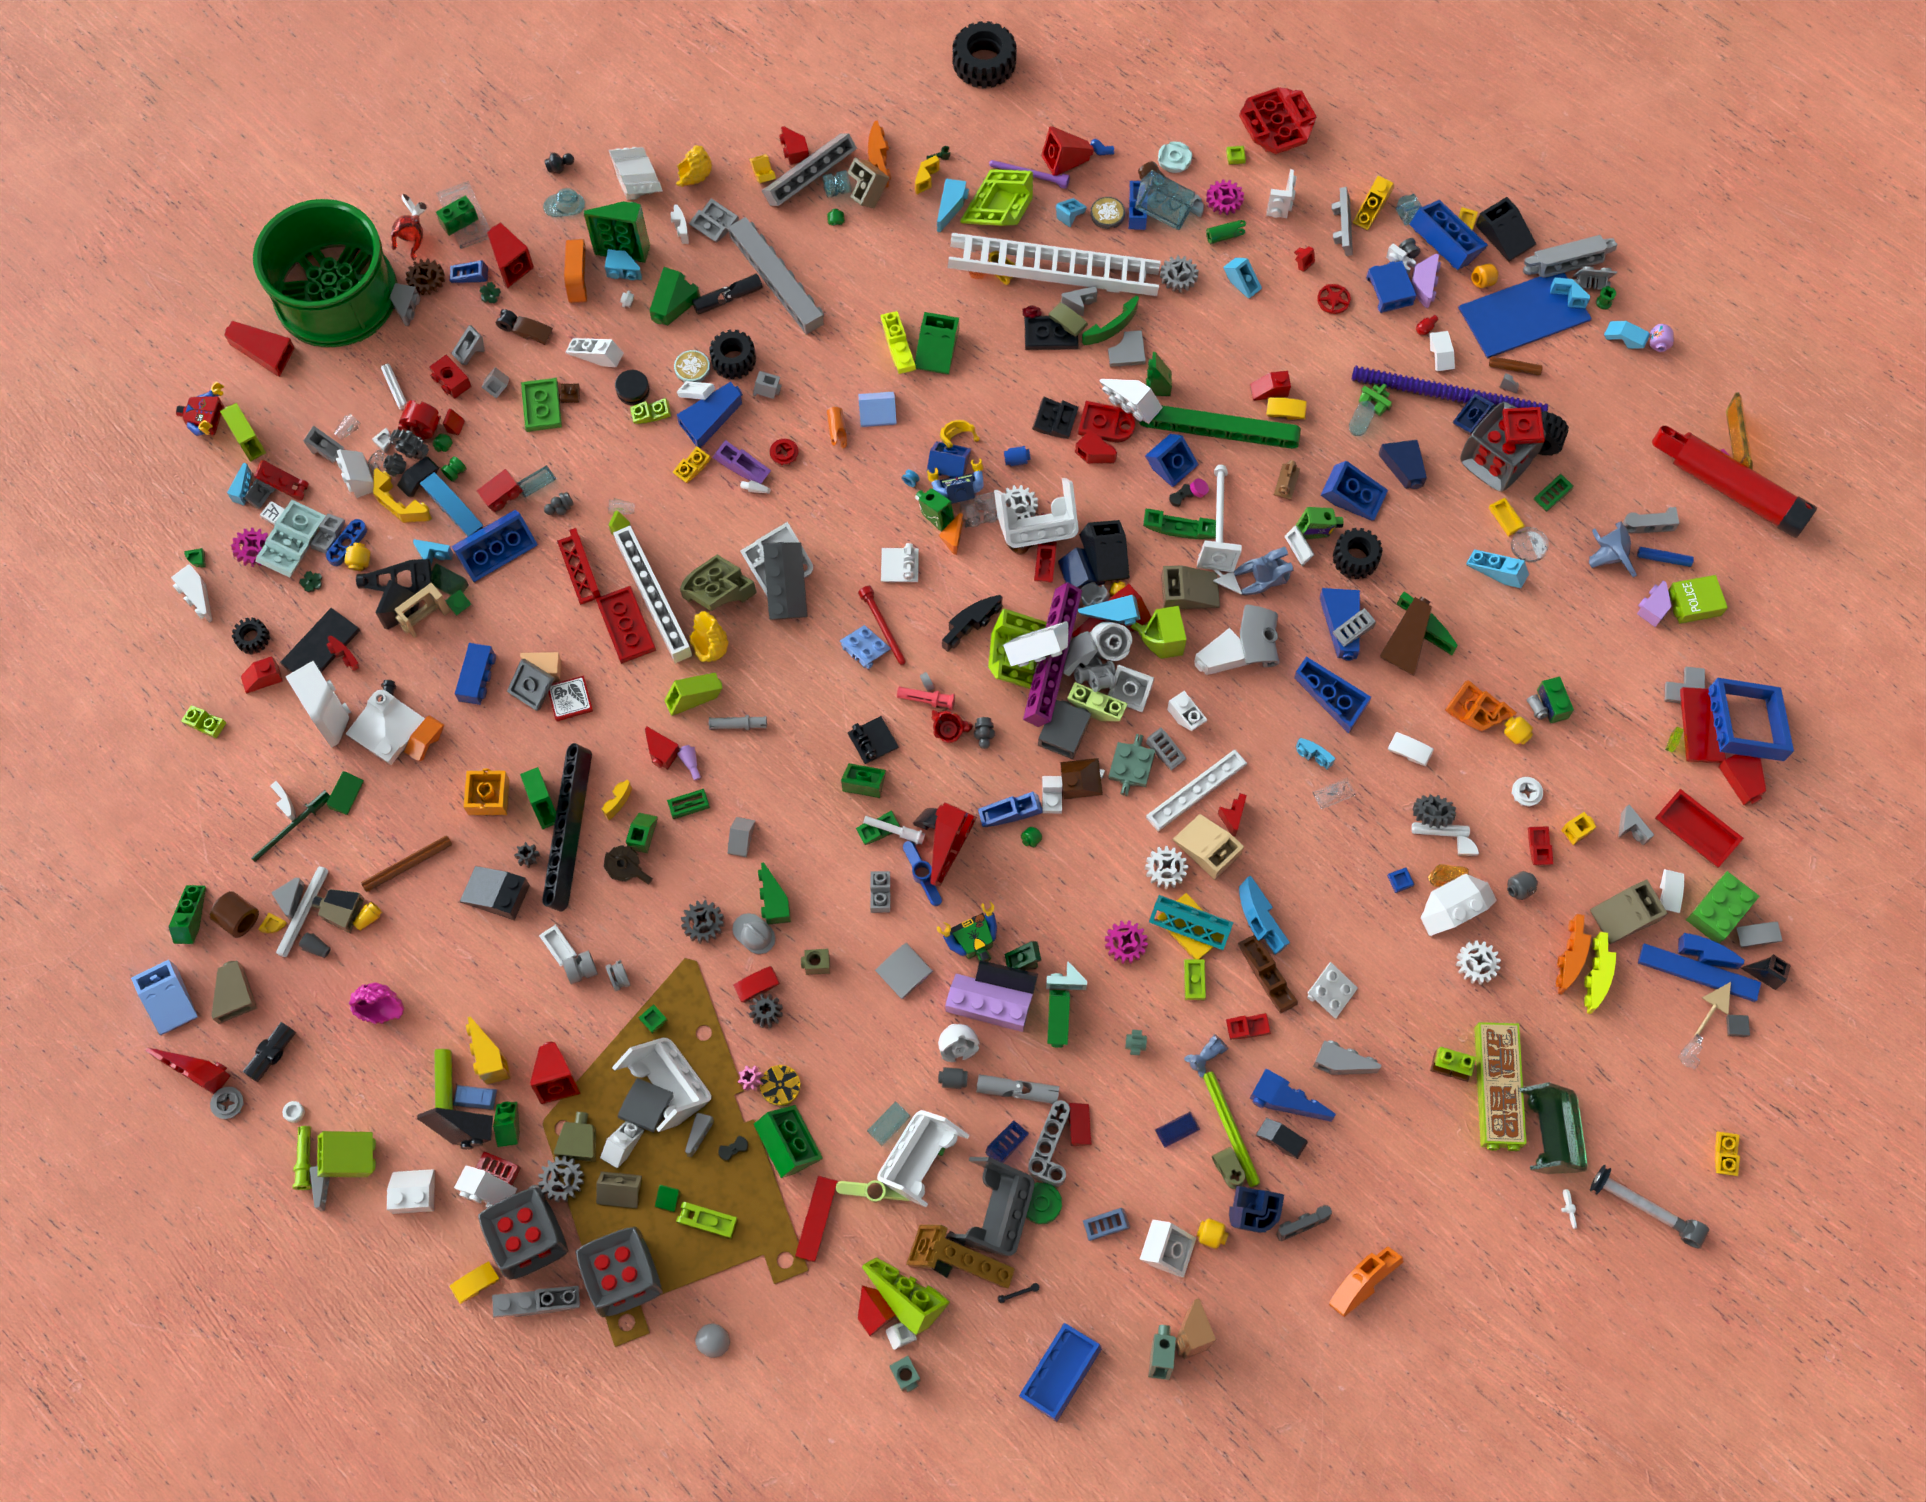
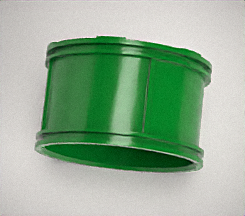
M308 200L284 209L274 216L260 232L253 250V266L256 276L263 289L270 296L280 322L299 341L319 347H341L354 344L375 334L390 317L394 310L390 296L395 283L398 282L391 263L383 254L382 243L373 222L360 209L338 200ZM332 247H345L337 261L332 257L325 258L321 250ZM358 250H361V251L359 252V254L356 256V258L354 259V257H355V255L357 254ZM313 255L320 267L313 266L307 257ZM372 257L370 267L368 268L366 274L359 275ZM299 263L305 269L308 280L284 282L296 264Z

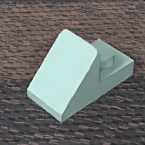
M1067 962L1066 976L1059 973L1047 976L1046 989L1086 990L1087 980L1069 962Z

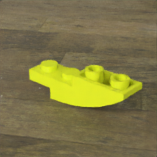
M898 311L880 315L888 347L898 374L916 370Z
M1600 932L1592 941V949L1595 950L1592 968L1595 970H1591L1584 979V986L1587 988V995H1585L1584 999L1587 1014H1592L1601 1004L1614 976L1616 953L1608 952V933Z

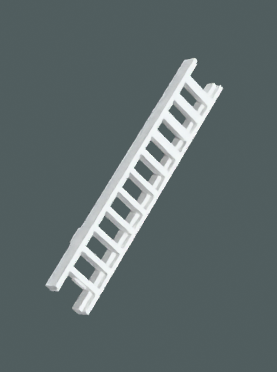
M952 233L950 247L964 249L963 258L949 257L948 268L1084 287L1096 286V288L1106 289L1108 292L1115 293L1121 291L1157 296L1159 285L1144 283L1146 273L1159 274L1161 261ZM971 251H982L981 260L970 259ZM999 251L998 263L988 262L989 252ZM1006 255L1016 256V265L1005 264ZM1023 258H1035L1034 268L1024 267ZM1040 259L1052 261V270L1039 269ZM1057 261L1070 263L1069 273L1056 271ZM1075 264L1087 265L1086 275L1074 273ZM1092 266L1104 268V277L1091 276ZM1109 270H1122L1121 280L1109 278ZM1127 271L1139 272V282L1126 280Z

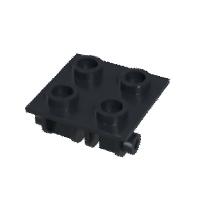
M881 716L864 725L854 724L852 726L853 730L847 732L864 764L899 748Z

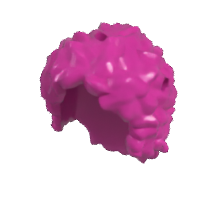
M375 982L368 985L364 984L351 993V999L348 1003L351 1006L350 1010L353 1015H356L362 1021L366 1020L374 1024H383L384 1021L388 1022L390 1019H400L401 1015H403L404 1007L402 1001L398 999L396 993L387 985Z

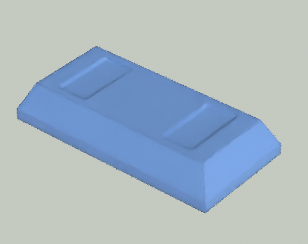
M457 1085L453 1105L493 1110L497 1090Z

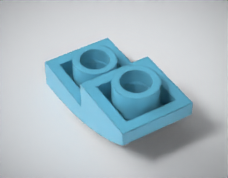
M1300 738L1297 741L1296 750L1300 756L1305 757L1308 761L1315 757L1316 762L1327 770L1333 766L1336 758L1327 750L1307 739Z

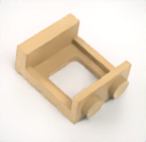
M430 583L395 608L398 615L395 618L400 623L403 631L406 634L410 633L415 638L417 635L413 629L414 625L436 609H439L444 616L451 611L443 595ZM423 599L425 605L406 618L403 613Z

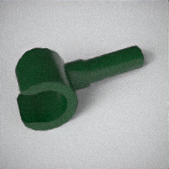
M943 146L941 152L926 157L929 159L936 155L938 158L948 160L951 152H949L948 146Z

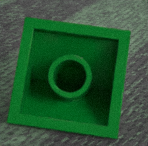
M848 763L841 779L842 791L880 798L886 770Z

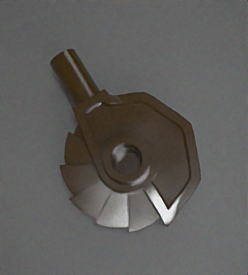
M621 845L612 848L610 852H606L604 868L612 879L628 881L632 877H638L648 885L653 880L652 877L641 871L638 853L632 850V847Z

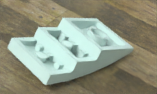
M291 500L276 521L274 529L267 537L265 545L257 555L255 562L287 577H291L307 552L310 543L315 538L319 525L326 515Z

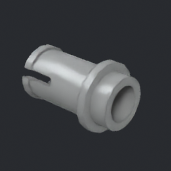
M1537 694L1530 696L1526 700L1534 711L1535 718L1541 720L1548 716V708L1543 706Z

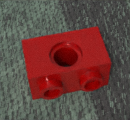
M447 354L429 366L432 372L430 376L434 382H439L442 385V390L447 395L450 394L454 399L472 387L466 374Z

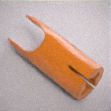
M839 407L829 408L827 410L831 444L835 446L839 439L841 447L845 448L847 446L843 409Z

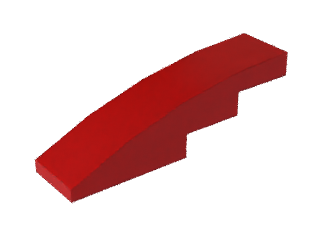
M1057 541L1038 544L1034 581L1053 583Z

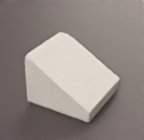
M901 1322L886 1329V1334L893 1350L917 1340L916 1335Z

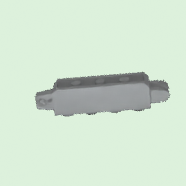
M1601 235L1539 250L1535 252L1534 256L1525 259L1524 263L1526 266L1523 268V273L1526 275L1538 273L1539 276L1545 278L1603 263L1606 254L1617 249V243L1613 238L1603 239Z

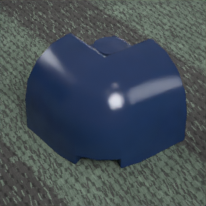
M1236 1186L1233 1206L1229 1207L1231 1226L1252 1232H1266L1272 1229L1276 1223H1279L1284 1194Z

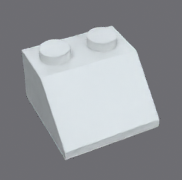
M435 1170L393 1172L387 1188V1210L392 1214L434 1211Z
M1152 1220L1140 1260L1154 1268L1184 1278L1196 1237L1170 1222Z

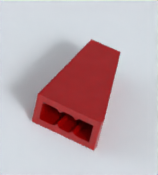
M231 321L230 325L225 329L224 336L232 347L276 376H281L295 349L290 338L235 321Z

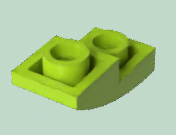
M666 398L651 404L645 401L630 407L634 424L648 423L671 417L669 402Z
M192 705L181 720L182 723L216 739L227 723L223 719L210 715L205 710Z

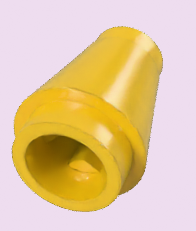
M370 902L365 904L352 923L361 931L379 919L382 911L376 904Z

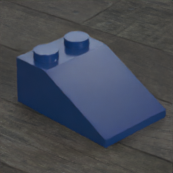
M1344 461L1334 465L1320 496L1337 507L1374 521L1388 490L1348 461Z

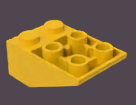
M471 1016L468 1017L469 1024H466V1031L468 1036L472 1038V1043L469 1046L472 1056L475 1055L476 1062L473 1063L475 1074L487 1085L511 1079L505 1056Z

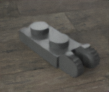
M1323 1205V1207H1318L1316 1213L1312 1215L1306 1213L1298 1217V1221L1293 1223L1287 1221L1281 1224L1276 1234L1279 1241H1284L1325 1221L1327 1222L1332 1214V1208Z

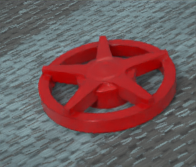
M1329 284L1321 288L1317 301L1320 308L1325 312L1339 314L1347 310L1350 305L1351 296L1345 287L1338 284ZM1331 288H1336L1340 291L1333 292ZM1327 290L1328 296L1320 298L1321 294ZM1343 292L1346 294L1348 302L1341 298ZM1321 301H1327L1331 309L1325 307ZM1340 303L1345 305L1341 309L1334 310V307Z

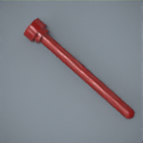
M865 586L858 591L861 600L868 603L898 663L904 665L906 660L874 601L872 587Z

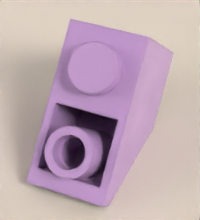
M1662 581L1659 586L1655 584L1649 592L1651 596L1648 599L1645 597L1638 605L1640 610L1637 615L1654 627L1659 624L1672 607L1665 581Z

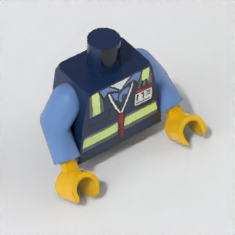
M979 458L980 462L978 464H974V461L971 460L974 473L938 480L937 468H935V473L933 474L927 470L928 480L932 482L933 489L949 499L951 504L974 499L984 486L982 460Z

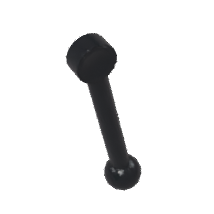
M1033 1283L1029 1288L1006 1296L1000 1295L998 1296V1302L1004 1303L1007 1299L1030 1291L1037 1292L1039 1285Z

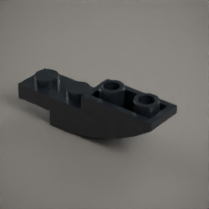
M996 595L980 600L958 613L949 621L950 632L942 639V648L948 652L951 648H955L960 643L964 634L968 635L973 627L977 630L982 626L985 627L990 622V617L994 613L998 614L1002 609L1003 597Z

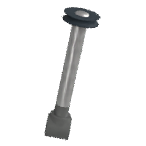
M1606 1165L1600 1168L1593 1179L1590 1191L1594 1190L1595 1195H1597L1604 1188L1677 1230L1679 1236L1682 1237L1681 1240L1687 1245L1701 1249L1710 1230L1709 1227L1697 1220H1682L1609 1178L1611 1168L1606 1169Z

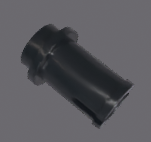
M384 680L381 684L383 690L394 695V689L397 687L395 681Z

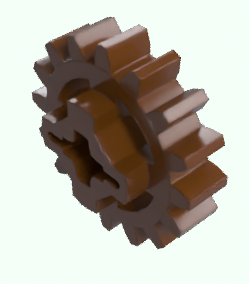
M427 258L426 262H423L420 259V263L413 262L414 267H408L410 272H406L407 284L416 287L417 292L420 291L421 295H424L425 292L431 295L432 290L437 292V287L442 288L441 282H445V273L441 265H437L435 260L430 262Z

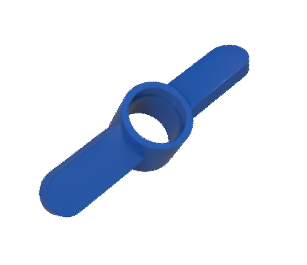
M906 841L903 844V850L912 866L913 879L922 885L930 903L933 906H939L942 903V898L935 885L931 884V865L922 860L912 841ZM919 868L929 870V874L926 877H918L915 872Z

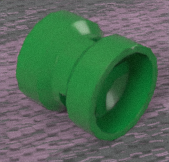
M453 456L449 460V464L441 468V472L450 481L454 482L458 478V474L463 473L467 468L460 459Z

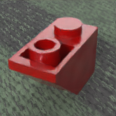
M785 126L781 127L780 143L785 146L783 154L785 159L788 158L789 164L800 163L809 157L805 136Z
M1091 430L1075 445V453L1088 464L1116 462V449L1112 445H1108L1099 434H1095Z

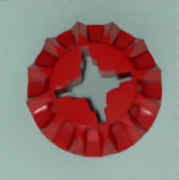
M779 439L770 447V457L775 463L781 464V466L783 464L790 465L791 462L796 461L799 455L797 444L790 439ZM781 448L787 452V457L781 454Z

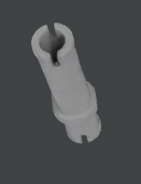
M767 716L709 717V730L767 728Z

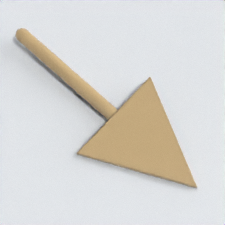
M1731 982L1702 997V999L1712 1004L1713 1007L1695 1033V1038H1698L1716 1008L1728 1015Z

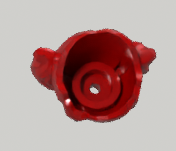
M932 710L931 718L934 721V736L946 743L956 742L963 732H969L973 728L971 722L963 721L961 716L956 713Z

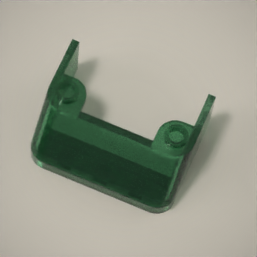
M1550 1082L1519 1088L1520 1093L1529 1095L1528 1105L1530 1109L1539 1114L1544 1153H1540L1536 1160L1537 1165L1530 1166V1170L1543 1174L1586 1171L1587 1158L1576 1093L1571 1089Z

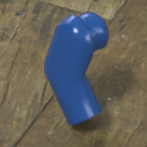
M1098 139L1091 141L1090 145L1093 146L1094 152L1097 155L1114 154V146H1104Z

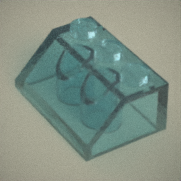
M1151 170L1141 179L1135 209L1180 230L1193 207L1196 192Z

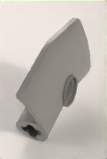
M1246 605L1244 607L1240 639L1246 664L1262 662L1263 667L1268 668L1277 666L1280 663L1275 643L1278 638L1276 632L1278 614L1276 612L1254 605Z

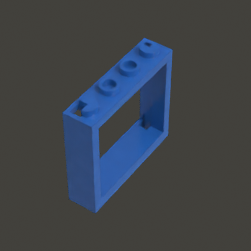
M1717 678L1710 685L1708 694L1711 700V711L1714 716V727L1716 728L1720 752L1785 761L1794 752L1781 687ZM1726 694L1765 700L1774 743L1734 738Z

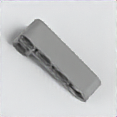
M1062 1100L1056 1101L1052 1105L1028 1165V1174L1033 1179L1051 1184L1054 1187L1063 1185L1066 1177L1065 1169L1051 1162L1070 1111L1069 1105ZM1062 1108L1063 1113H1061L1059 1121L1055 1120L1057 1111ZM1055 1126L1058 1129V1133L1054 1135L1049 1134L1047 1128ZM1042 1145H1047L1051 1151L1045 1154L1039 1148ZM1034 1164H1040L1043 1170L1037 1173L1031 1167ZM1059 1172L1062 1178L1057 1181L1053 1180L1051 1173Z

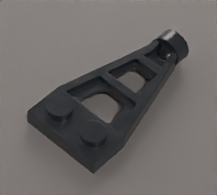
M430 559L408 560L371 573L357 574L356 585L358 589L368 588L384 592L386 586L379 584L380 575L389 573L391 574V580L398 583L397 574L409 570L411 572L412 586L404 588L416 594L432 583Z

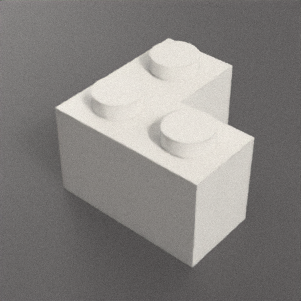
M467 1165L454 1187L461 1191L460 1196L468 1200H473L480 1204L482 1201L487 1203L486 1208L514 1195L517 1191V1188L494 1175Z

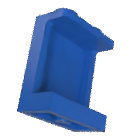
M1393 261L1386 265H1376L1369 268L1366 279L1372 282L1379 299L1378 310L1380 313L1414 304L1416 293L1402 261Z

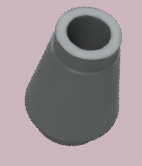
M307 932L299 943L303 951L326 958L331 950L314 933L310 934Z

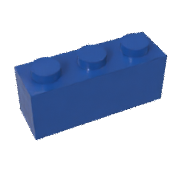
M469 643L455 690V696L459 702L481 705L482 699H485L487 692L485 687L491 679L490 669L496 661V654L491 646Z

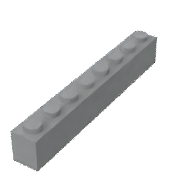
M745 217L729 226V236L803 332L807 335L824 325L822 309L815 306L813 298L805 293L804 287L800 282L797 283L792 271H788L785 268L784 261L781 258L778 259L772 246L767 245L765 237L757 232L754 223L749 222Z

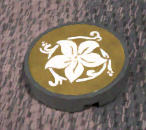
M1102 197L1092 204L1090 214L1095 225L1103 229H1110V227H1118L1123 222L1125 208L1122 202L1116 198Z

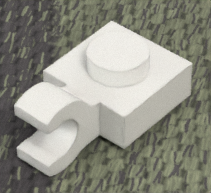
M1393 243L1389 247L1386 258L1390 262L1402 261L1407 274H1409L1411 269L1407 265L1413 268L1416 265V261L1406 256L1407 252Z

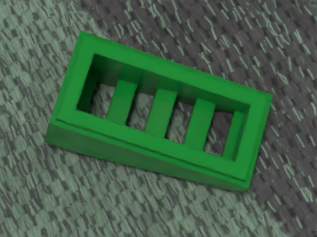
M1560 473L1534 497V500L1547 512L1565 497L1574 486ZM1558 483L1564 488L1563 491L1557 486ZM1554 488V489H1555L1557 492H1559L1560 494L1557 495V494H1556L1555 492H1553L1551 489ZM1549 492L1555 499L1552 500L1546 493ZM1542 496L1549 502L1548 505L1540 499Z

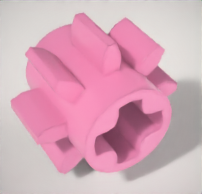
M745 1066V1070L739 1072L741 1079L738 1083L744 1085L743 1089L746 1091L750 1087L757 1091V1087L763 1085L761 1077L764 1074L758 1072V1067L754 1066L750 1069V1067Z

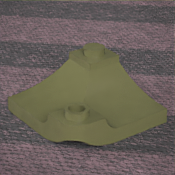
M718 554L693 570L684 579L680 587L681 595L689 602L694 600L710 611L731 601L739 600L743 603L757 593L754 581L742 575L739 567Z

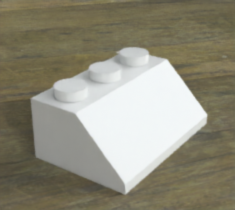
M1066 621L1018 636L1004 644L1003 646L1010 665L1018 664L1019 667L1028 665L1031 660L1039 662L1046 659L1045 656L1051 654L1052 657L1063 654L1062 650L1068 647V622Z

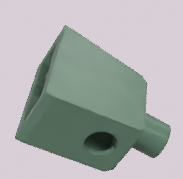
M1159 1325L1158 1334H1154L1148 1377L1170 1380L1174 1368L1176 1337L1171 1336V1326Z

